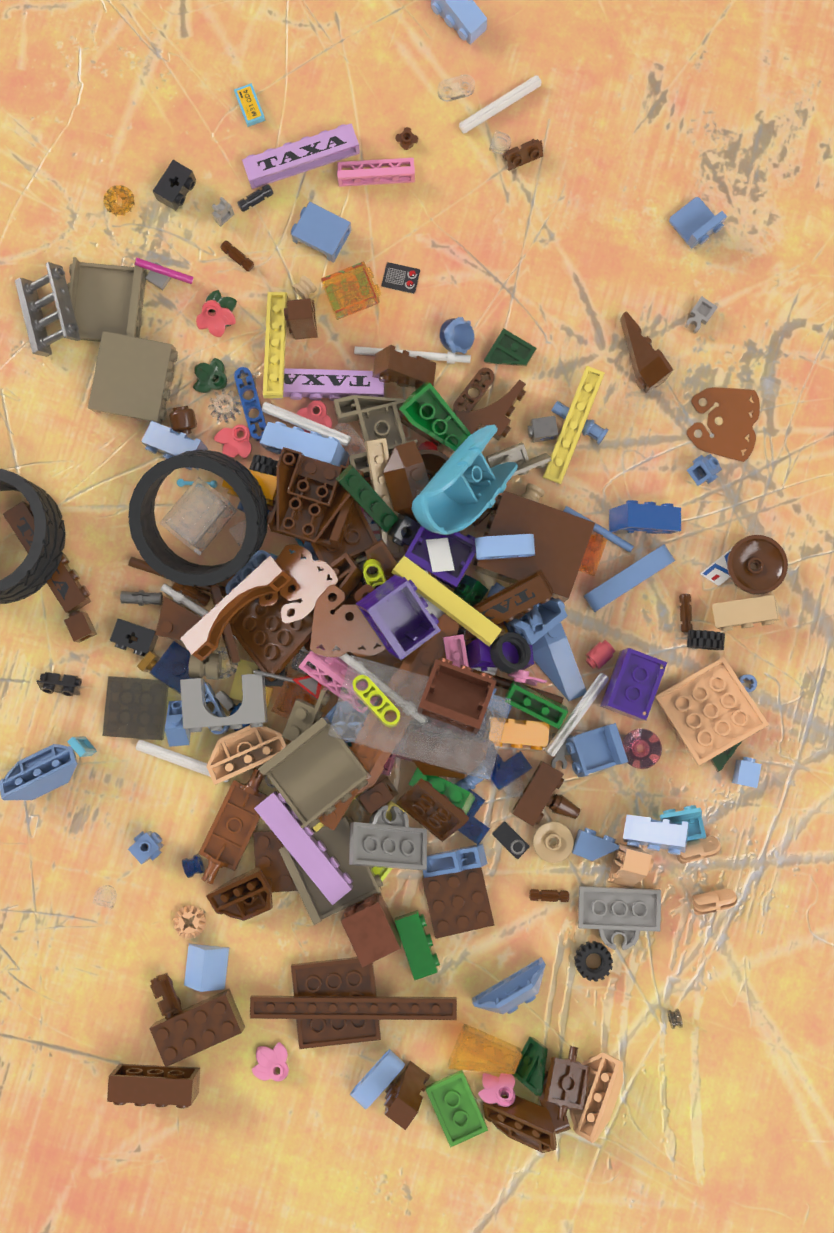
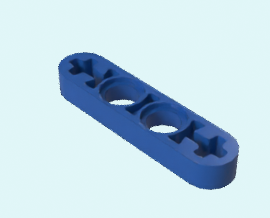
M240 367L234 373L235 382L250 434L254 440L260 441L262 435L254 434L257 431L256 425H251V423H258L260 429L265 430L266 421L253 376L248 368ZM241 373L249 375L246 377V381L248 384L246 386H244V383L240 378ZM248 390L254 392V397L250 400H246L243 397L244 393ZM251 409H258V417L250 418L249 411Z

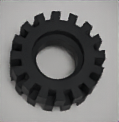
M254 455L249 469L277 476L278 461L266 456Z
M706 630L688 631L687 647L703 650H724L725 633Z
M588 941L585 942V945H580V949L576 950V956H574L578 972L589 981L594 980L597 982L598 979H605L604 976H608L610 974L609 970L613 968L611 953L603 944L592 941V943ZM593 953L601 957V964L595 969H591L586 965V958Z

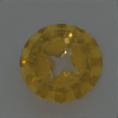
M122 185L111 187L104 195L105 208L115 216H125V213L131 212L133 205H135L132 191ZM117 195L123 200L121 207L116 203L118 202Z

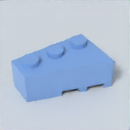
M431 0L433 12L440 15L450 28L453 27L462 40H466L470 45L486 31L487 17L473 0Z

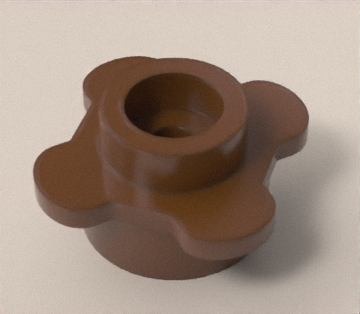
M409 127L404 128V131L395 137L404 150H409L414 146V143L418 142V136L414 135Z

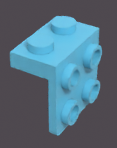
M696 805L686 806L683 811L677 812L675 809L663 811L664 814L660 815V821L668 819L671 820V823L682 824V821L688 822L687 842L706 838L701 808H696Z

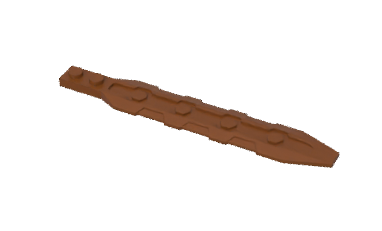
M445 613L438 618L439 623L437 625L441 631L407 655L396 675L387 684L389 688L405 701L414 704L417 710L429 679V667L435 663L436 659H446L443 637L456 636L458 633L459 623ZM389 697L387 698L400 712L399 723L395 727L389 728L383 725L372 712L368 715L363 729L350 749L371 777L367 780L369 783L361 790L356 788L351 792L353 796L344 803L341 801L337 803L335 811L328 816L323 814L318 818L320 823L333 831L354 797L374 786L384 770L383 766L396 745H399L406 734L405 730L413 719L411 715H406L403 709ZM380 699L377 706L382 704V699ZM388 712L384 718L388 722H393L397 716L393 712Z

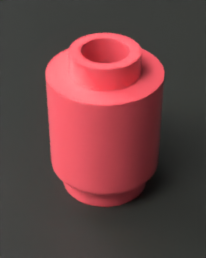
M604 640L586 654L587 659L585 661L592 669L595 667L600 669L613 657L615 649Z

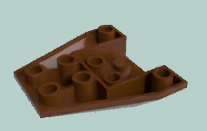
M283 447L277 463V531L316 543L350 497L336 480L347 467L340 465V467Z

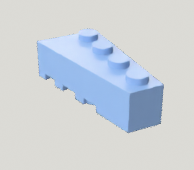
M278 421L276 423H267L260 440V444L266 450L279 455L282 448L286 447L301 452L304 456L339 467L340 465L346 466L349 454L337 438L331 436L325 438L313 431L307 433L296 426L289 428L284 423Z

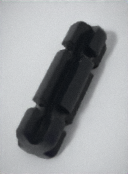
M266 184L262 187V190L258 189L246 196L247 199L239 200L237 203L240 210L245 212L249 209V206L253 207L265 200L264 197L272 196L273 190L269 184Z

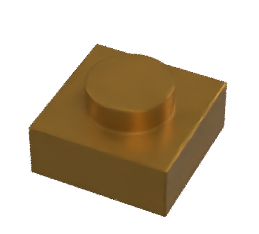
M149 651L137 667L142 672L152 671L158 665L157 660L160 657L155 652Z

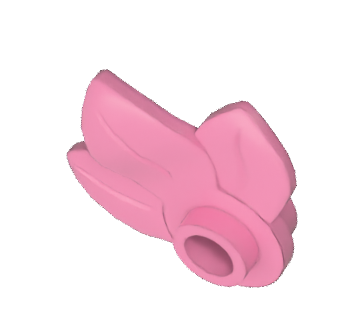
M525 670L508 674L509 677L514 678L513 681L536 686L537 682H547V680L529 677V671Z
M279 1042L273 1050L266 1046L257 1047L256 1058L259 1064L252 1069V1072L258 1079L263 1081L269 1079L282 1081L288 1076L289 1068L286 1063L288 1052L285 1046ZM276 1067L280 1068V1074L275 1072Z
M505 1068L499 1078L490 1074H483L482 1084L484 1089L478 1093L479 1097L489 1104L498 1103L503 1107L512 1105L515 1101V1092L513 1090L515 1079L511 1072ZM507 1095L508 1098L504 1099L501 1096Z

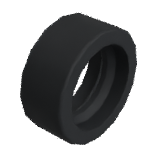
M511 632L494 640L491 645L490 655L492 662L500 671L515 673L528 665L531 659V650L525 638L520 634ZM504 642L515 646L519 654L518 663H510L505 658L502 651Z

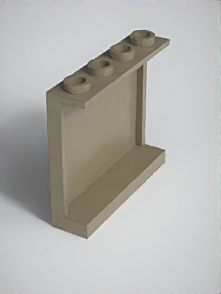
M73 257V263L69 267L71 279L67 287L79 328L80 339L101 342L103 331L139 338L147 270L136 265L135 267L79 262L76 257Z
M103 331L88 409L98 413L105 412L154 421L162 425V420H165L167 415L166 401H169L170 398L169 384L174 378L173 363H176L178 358L176 348L168 343Z
M322 717L258 768L262 775L269 777L302 822V829L308 826L311 829L320 822L318 818L323 814L328 816L335 811L337 803L340 801L344 803L353 796L351 792L356 788L358 790L364 788L369 783L367 780L371 777L326 717Z
M347 816L340 820L334 831L324 826L317 832L314 831L312 835L316 841L320 840L326 846L327 850L325 852L329 857L333 856L340 864L338 868L343 874L346 872L353 880L351 883L353 885L352 890L334 905L328 901L286 847L283 846L279 849L313 925L377 892L378 894L381 893L382 880L378 874H374L373 867L349 865L350 823L354 821L352 818L348 819Z

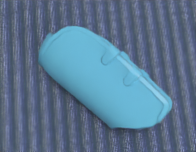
M487 425L471 434L413 500L412 511L422 527L431 532L444 535L461 531L479 518L487 508H491L496 502L495 498L497 495L503 493L506 489V483L518 469L517 463L506 462L490 468L481 453L497 432L498 428L495 425Z

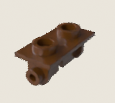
M532 139L522 144L521 149L517 146L510 150H505L502 156L504 161H507L508 171L543 157L542 140Z
M168 973L158 975L150 980V987L155 999L161 996L163 998L157 1004L161 1015L165 1016V1019L172 1017L173 1014L183 1012L181 1001L175 993L173 981L168 976Z

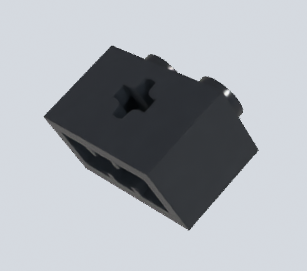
M172 160L153 189L156 199L176 211L185 202V196L189 190L191 191L196 184L195 175L189 168Z
M118 618L110 641L115 643L114 647L123 650L129 647L134 649V654L145 657V654H148L149 651L153 652L158 636L155 635L156 631ZM131 636L137 637V642L131 640Z

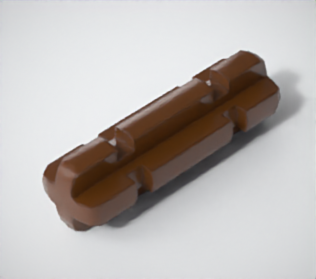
M224 241L221 244V250L240 266L242 265V268L249 272L254 267L253 261L246 258V255L235 246L233 247L229 241Z
M176 582L172 586L174 591L182 592V595L195 602L198 600V603L206 606L210 600L208 594H202L200 590L192 586Z
M681 594L679 596L681 603V632L688 633L689 630H693V625L691 624V595Z
M531 889L529 898L531 901L558 902L560 900L561 902H569V892L564 890L558 892L557 890L539 891L538 889Z

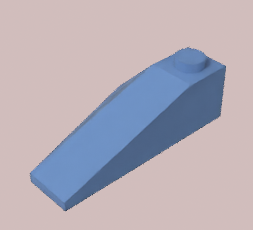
M560 622L532 644L533 657L536 664L549 677L564 697L571 701L585 695L587 691Z

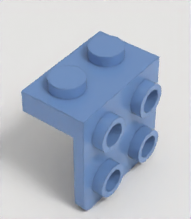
M695 197L673 214L669 219V223L689 247L693 249L698 244L702 245L713 232L715 234L724 227L723 223L727 216L723 211L715 216L699 197Z

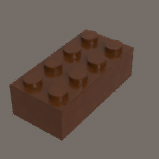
M228 989L185 1008L183 1012L173 1014L168 1019L163 1018L156 1021L149 1029L165 1067L241 1034L245 1025L231 991Z
M119 1064L109 1075L107 1102H113L114 1105L134 1103L135 1106L155 1104L156 1107L176 1105L177 1108H188L199 1094L200 1068Z

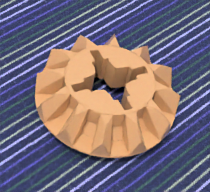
M192 905L179 909L173 919L174 929L179 936L186 939L199 936L206 926V917L203 911ZM195 916L192 922L194 927L184 928L186 924L184 918L190 919Z

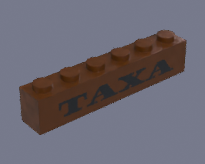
M22 501L3 513L27 553H29L35 530L34 515L30 505ZM63 553L58 568L52 577L47 580V584L64 611L70 614L78 611L90 603L91 600L88 597L90 592L84 585L81 586L78 581L80 579L79 575L74 569H70L68 566L69 560Z
M539 570L472 605V607L498 626V624L504 621L505 623L512 621L516 617L515 615L521 612L523 614L529 612L538 603L544 604L548 602L552 597L553 588L542 570ZM459 624L457 635L463 634L464 641L477 639L476 636Z

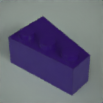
M477 638L465 646L468 666L470 668H481V671H488L487 667L497 668L491 659V645L489 647ZM504 642L502 645L503 655L510 663H518L519 654L517 649L511 643ZM529 644L531 650V659L528 665L520 670H525L526 668L534 665L533 648L531 644Z

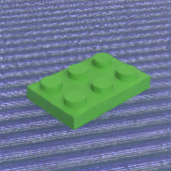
M463 1070L426 1087V1092L450 1148L488 1131L486 1122Z

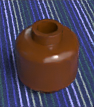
M188 406L173 408V412L169 414L171 427L175 432L190 434L192 433L191 429L197 427L194 410L189 409Z

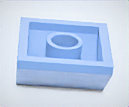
M189 943L184 986L199 992L224 990L229 947Z

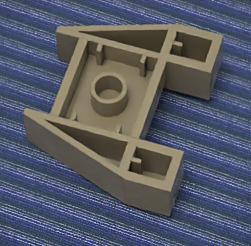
M351 395L334 400L338 424L341 425L358 420L364 443L368 440L386 438L389 457L395 446L407 443L398 413L399 408L406 399ZM367 452L349 456V465L363 471L364 478L369 477Z

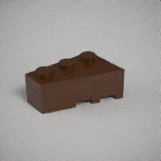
M308 298L287 301V308H284L285 321H287V327H289V333H293L294 339L318 338L314 300Z
M389 345L375 354L372 377L378 378L380 382H395L400 387L411 386L415 387V390L425 382H429L434 386L435 362L421 356L411 357L406 350H403V353L395 350L396 346Z
M347 552L330 564L338 578L335 586L345 594L344 601L330 611L332 615L343 605L364 576L355 559ZM328 574L327 580H332V578H330V575ZM330 593L328 600L331 602L336 601L337 595Z
M164 596L155 635L181 641L180 638L200 621L201 617Z
M411 1061L396 1082L392 1081L385 1091L387 1093L384 1104L385 1115L404 1130L408 1128L417 1115L423 1099L420 1092L421 1090L423 1092L426 1090L427 1086L425 1083L430 1078L429 1074Z

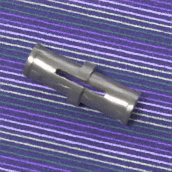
M139 590V592L121 591L120 594L121 604L130 603L138 604L139 606H144V604L162 605V592L149 593Z

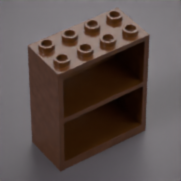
M503 491L502 496H497L493 508L496 514L491 513L486 528L490 529L489 533L485 532L483 537L533 534L535 555L485 560L475 558L473 565L477 566L475 571L514 584L542 570L553 588L552 597L565 602L570 597L595 522Z

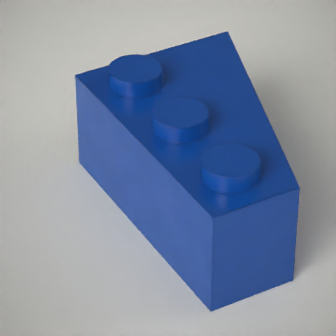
M636 500L626 501V504L609 509V531L611 533H616L619 530H628V533L642 531L648 534L680 532L681 507H673V504L670 503L661 504V506L656 505L655 502L638 504Z

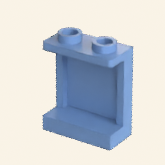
M309 201L307 207H303L300 213L299 222L293 225L291 235L294 243L297 244L299 241L325 254L327 260L334 263L352 228L351 222Z
M551 597L548 602L544 604L539 603L538 611L545 624L544 632L536 634L535 631L533 632L527 614L519 620L514 618L510 622L505 623L504 621L503 623L509 633L520 634L532 645L568 615L565 611L564 603L560 599Z
M616 723L566 739V749L571 755L573 761L572 768L578 777H585L591 773L628 762Z

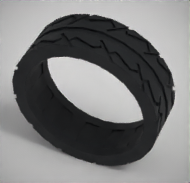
M186 451L157 463L144 473L137 483L129 503L128 518L131 537L140 555L161 576L163 575L166 579L182 585L208 586L229 579L242 569L251 557L260 550L268 527L267 502L256 478L237 460L235 462L234 458L217 451ZM190 467L211 471L223 478L240 498L245 511L246 531L241 549L234 559L213 566L188 562L175 554L160 536L154 514L155 499L159 487L175 469Z
M0 469V491L14 490L24 495L34 515L35 530L29 553L22 564L13 573L0 580V604H8L25 599L36 593L47 583V580L52 577L60 564L66 537L64 520H62L60 509L53 498L34 483L14 472Z

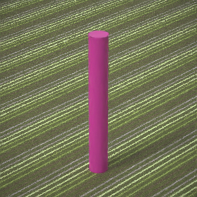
M137 257L135 259L134 265L189 284L193 282V277Z

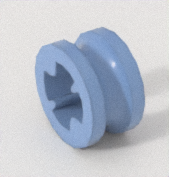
M742 675L738 678L741 683H745L744 679L751 681V684H749L750 688L744 687L747 692H752L756 689L757 681L754 676Z

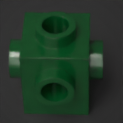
M465 574L453 593L472 606L480 602L489 589L478 580Z

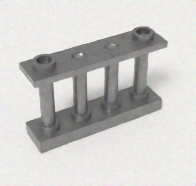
M50 262L46 263L48 274L38 280L30 281L24 278L15 280L32 354L45 357L52 355L50 344L62 338L75 341L81 340L65 279V272L62 266ZM50 283L52 293L39 299L37 289ZM55 301L57 311L43 318L41 308ZM59 319L62 329L48 336L46 326Z

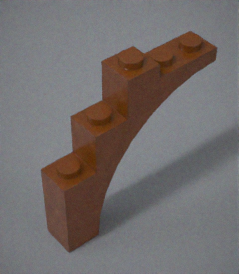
M519 379L506 395L485 408L455 414L471 434L479 430V428L495 425L498 430L493 437L499 441L502 436L506 437L511 429L509 427L511 420L506 416L510 417L516 408L513 405L517 400L521 401L524 397L526 383ZM401 413V423L439 447L441 442L413 426Z

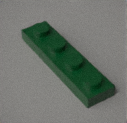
M349 465L336 478L338 483L383 532L386 533L399 520L398 516L352 465Z

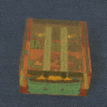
M364 261L321 278L322 286L337 320L380 303L379 296L381 291L378 284L374 285L372 278H374L373 272L370 267H366Z

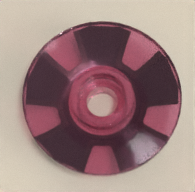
M635 729L629 732L622 742L628 759L627 763L634 768H650L660 759L662 753L661 742L657 735L650 730ZM638 745L643 746L644 749L642 752L637 751Z

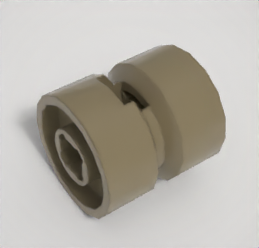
M211 653L203 661L190 655V678H203V676H206L207 679H220L222 669L221 654Z

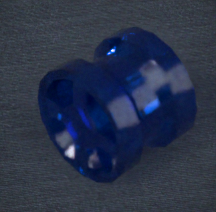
M199 854L194 855L191 859H182V866L187 878H192L194 874L205 872L204 864Z

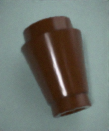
M555 794L549 806L553 813L576 819L580 813V808L563 795Z

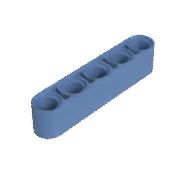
M664 544L584 595V598L592 610L596 612L674 562L675 559Z

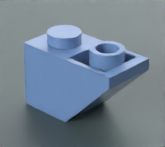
M169 701L165 733L169 747L190 744L191 733H189V729H183L182 701Z
M585 827L584 831L578 830L572 853L594 861L618 850L620 845L615 843L616 839L607 835L601 838L596 836V831Z

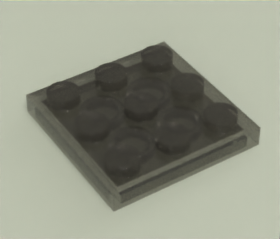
M108 676L102 736L164 740L169 681Z

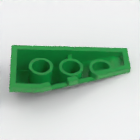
M429 382L422 384L399 408L413 426L453 451H456L471 435L469 430Z

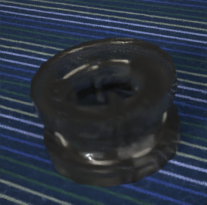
M675 1009L674 1012L668 1010L671 1028L675 1029L676 1026L682 1028L683 1022L679 1009Z

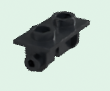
M45 672V674L42 673L40 675V681H36L40 690L48 694L57 692L65 696L80 695L77 686H81L82 679L78 678V676L64 674L62 681H59L60 674Z

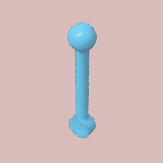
M177 480L179 487L198 485L216 488L218 485L215 480L211 482Z

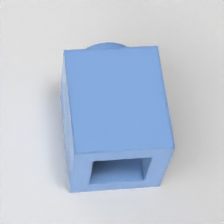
M743 757V760L736 759L732 783L757 788L762 764L755 763L756 759Z

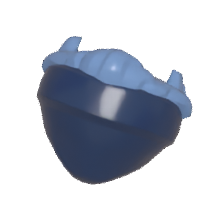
M463 317L448 319L442 324L440 341L448 351L465 354L472 347L475 338L470 321H465Z

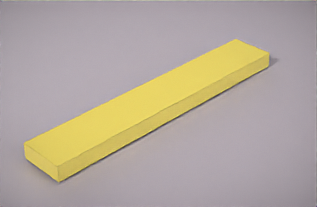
M268 292L263 398H283L287 322L285 321L284 308H287V292Z
M586 366L552 452V461L548 462L543 478L562 484L605 372Z
M404 556L391 573L411 580L417 587L416 592L489 647L501 632V628Z

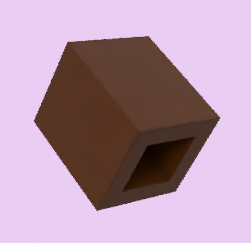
M78 610L68 615L69 618L64 620L74 642L80 643L97 635L88 613Z

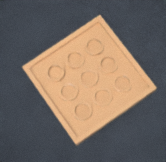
M724 657L655 696L657 703L698 766L769 725Z

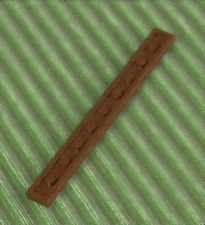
M251 995L250 1019L457 1020V997Z

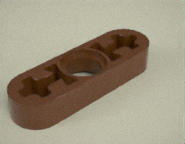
M482 368L478 371L454 402V413L472 411L493 384L494 373L491 369ZM489 374V381L485 380L481 387L479 385L482 380L481 375ZM469 389H478L479 395L475 398L470 397L468 394ZM467 399L469 402L465 406L466 411L462 410L459 412L457 405L462 406Z

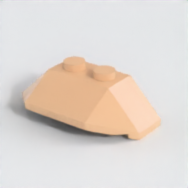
M249 725L218 739L206 767L214 785L266 763L287 745L282 737V733L265 726L250 728Z
M605 1052L581 1063L582 1065L590 1066L583 1110L577 1108L569 1109L574 1124V1133L591 1143L596 1141L610 1121L623 1084V1062Z

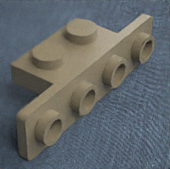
M522 442L486 456L490 468L506 462H516L518 469L512 477L515 475H525L530 469L535 467L542 468L552 461L547 453L529 459Z
M324 687L321 690L316 705L296 699L282 737L293 741L322 718V706H326L330 698V694H328L329 688Z

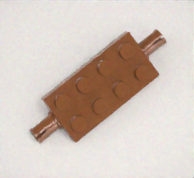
M257 768L253 769L247 784L233 780L198 853L206 857L209 863L201 878L204 882L208 879L207 883L213 884L220 868L226 867L233 871L237 869L253 832L259 823L261 816L254 808L264 801L268 795L260 792L258 789L264 775L261 772L259 773Z

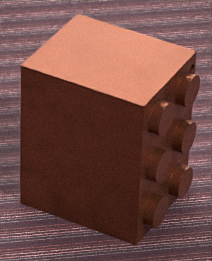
M441 658V660L436 659L417 713L477 734L497 681L493 680V676L487 673L479 675L474 673L470 667L461 665V667L454 666L452 661Z
M375 893L365 898L363 902L355 903L345 909L341 923L362 967L401 949V939L396 924L381 893L378 895Z

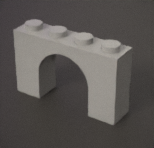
M257 674L241 675L242 704L237 712L228 717H219L209 710L205 699L204 679L180 680L183 729H189V733L202 732L203 727H210V731L222 730V726L230 725V729H240L242 724H250V728L263 727V723L268 722L265 676Z

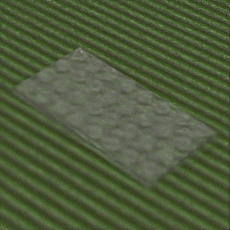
M351 655L328 736L490 781L511 699L492 694L480 730L477 734L417 713L429 679L428 676ZM359 675L369 677L399 710L400 720L395 727L389 728L383 725L353 691V680ZM360 681L356 687L358 690L364 691L368 688V684ZM376 696L371 699L370 703L373 706H379L382 704V699ZM388 712L384 718L388 722H393L397 716L393 712Z

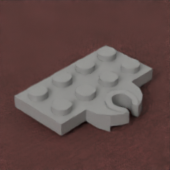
M388 805L374 811L369 823H350L349 865L427 870V829L409 827V819L406 812H403L398 807H391V821L386 818Z
M579 886L578 928L598 929L600 938L611 949H616L613 938L617 934L623 935L624 941L621 944L622 950H627L633 945L635 946L639 939L640 931L660 932V889Z

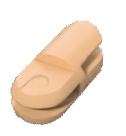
M707 836L705 839L687 842L685 853L681 852L680 855H677V860L685 864L713 857L720 852V841L713 836Z
M721 889L693 895L695 915L730 909L737 904V895L731 889Z

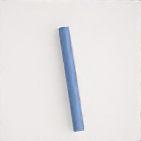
M568 506L563 510V512L591 521ZM595 523L594 532L629 553L634 547L632 544Z

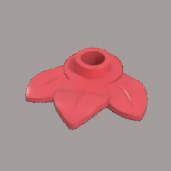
M214 300L205 302L202 306V312L196 318L198 329L208 328L209 332L216 337H221L224 334L225 325L236 323L233 313L227 308H222ZM213 309L215 312L211 313L208 310Z
M313 401L308 407L301 408L297 412V415L332 429V419L327 415V407L321 401ZM315 407H319L320 412L318 414L314 413Z
M245 425L223 428L214 437L216 442L224 444L222 453L234 458L239 454L246 459L251 452L252 446L249 442L250 431ZM239 432H244L242 438H238Z

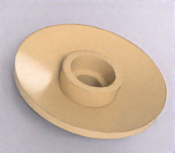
M548 822L541 825L535 832L533 846L541 859L550 863H557L565 860L571 854L574 840L572 833L565 825L559 822ZM551 838L556 839V843L554 845L549 844V840Z

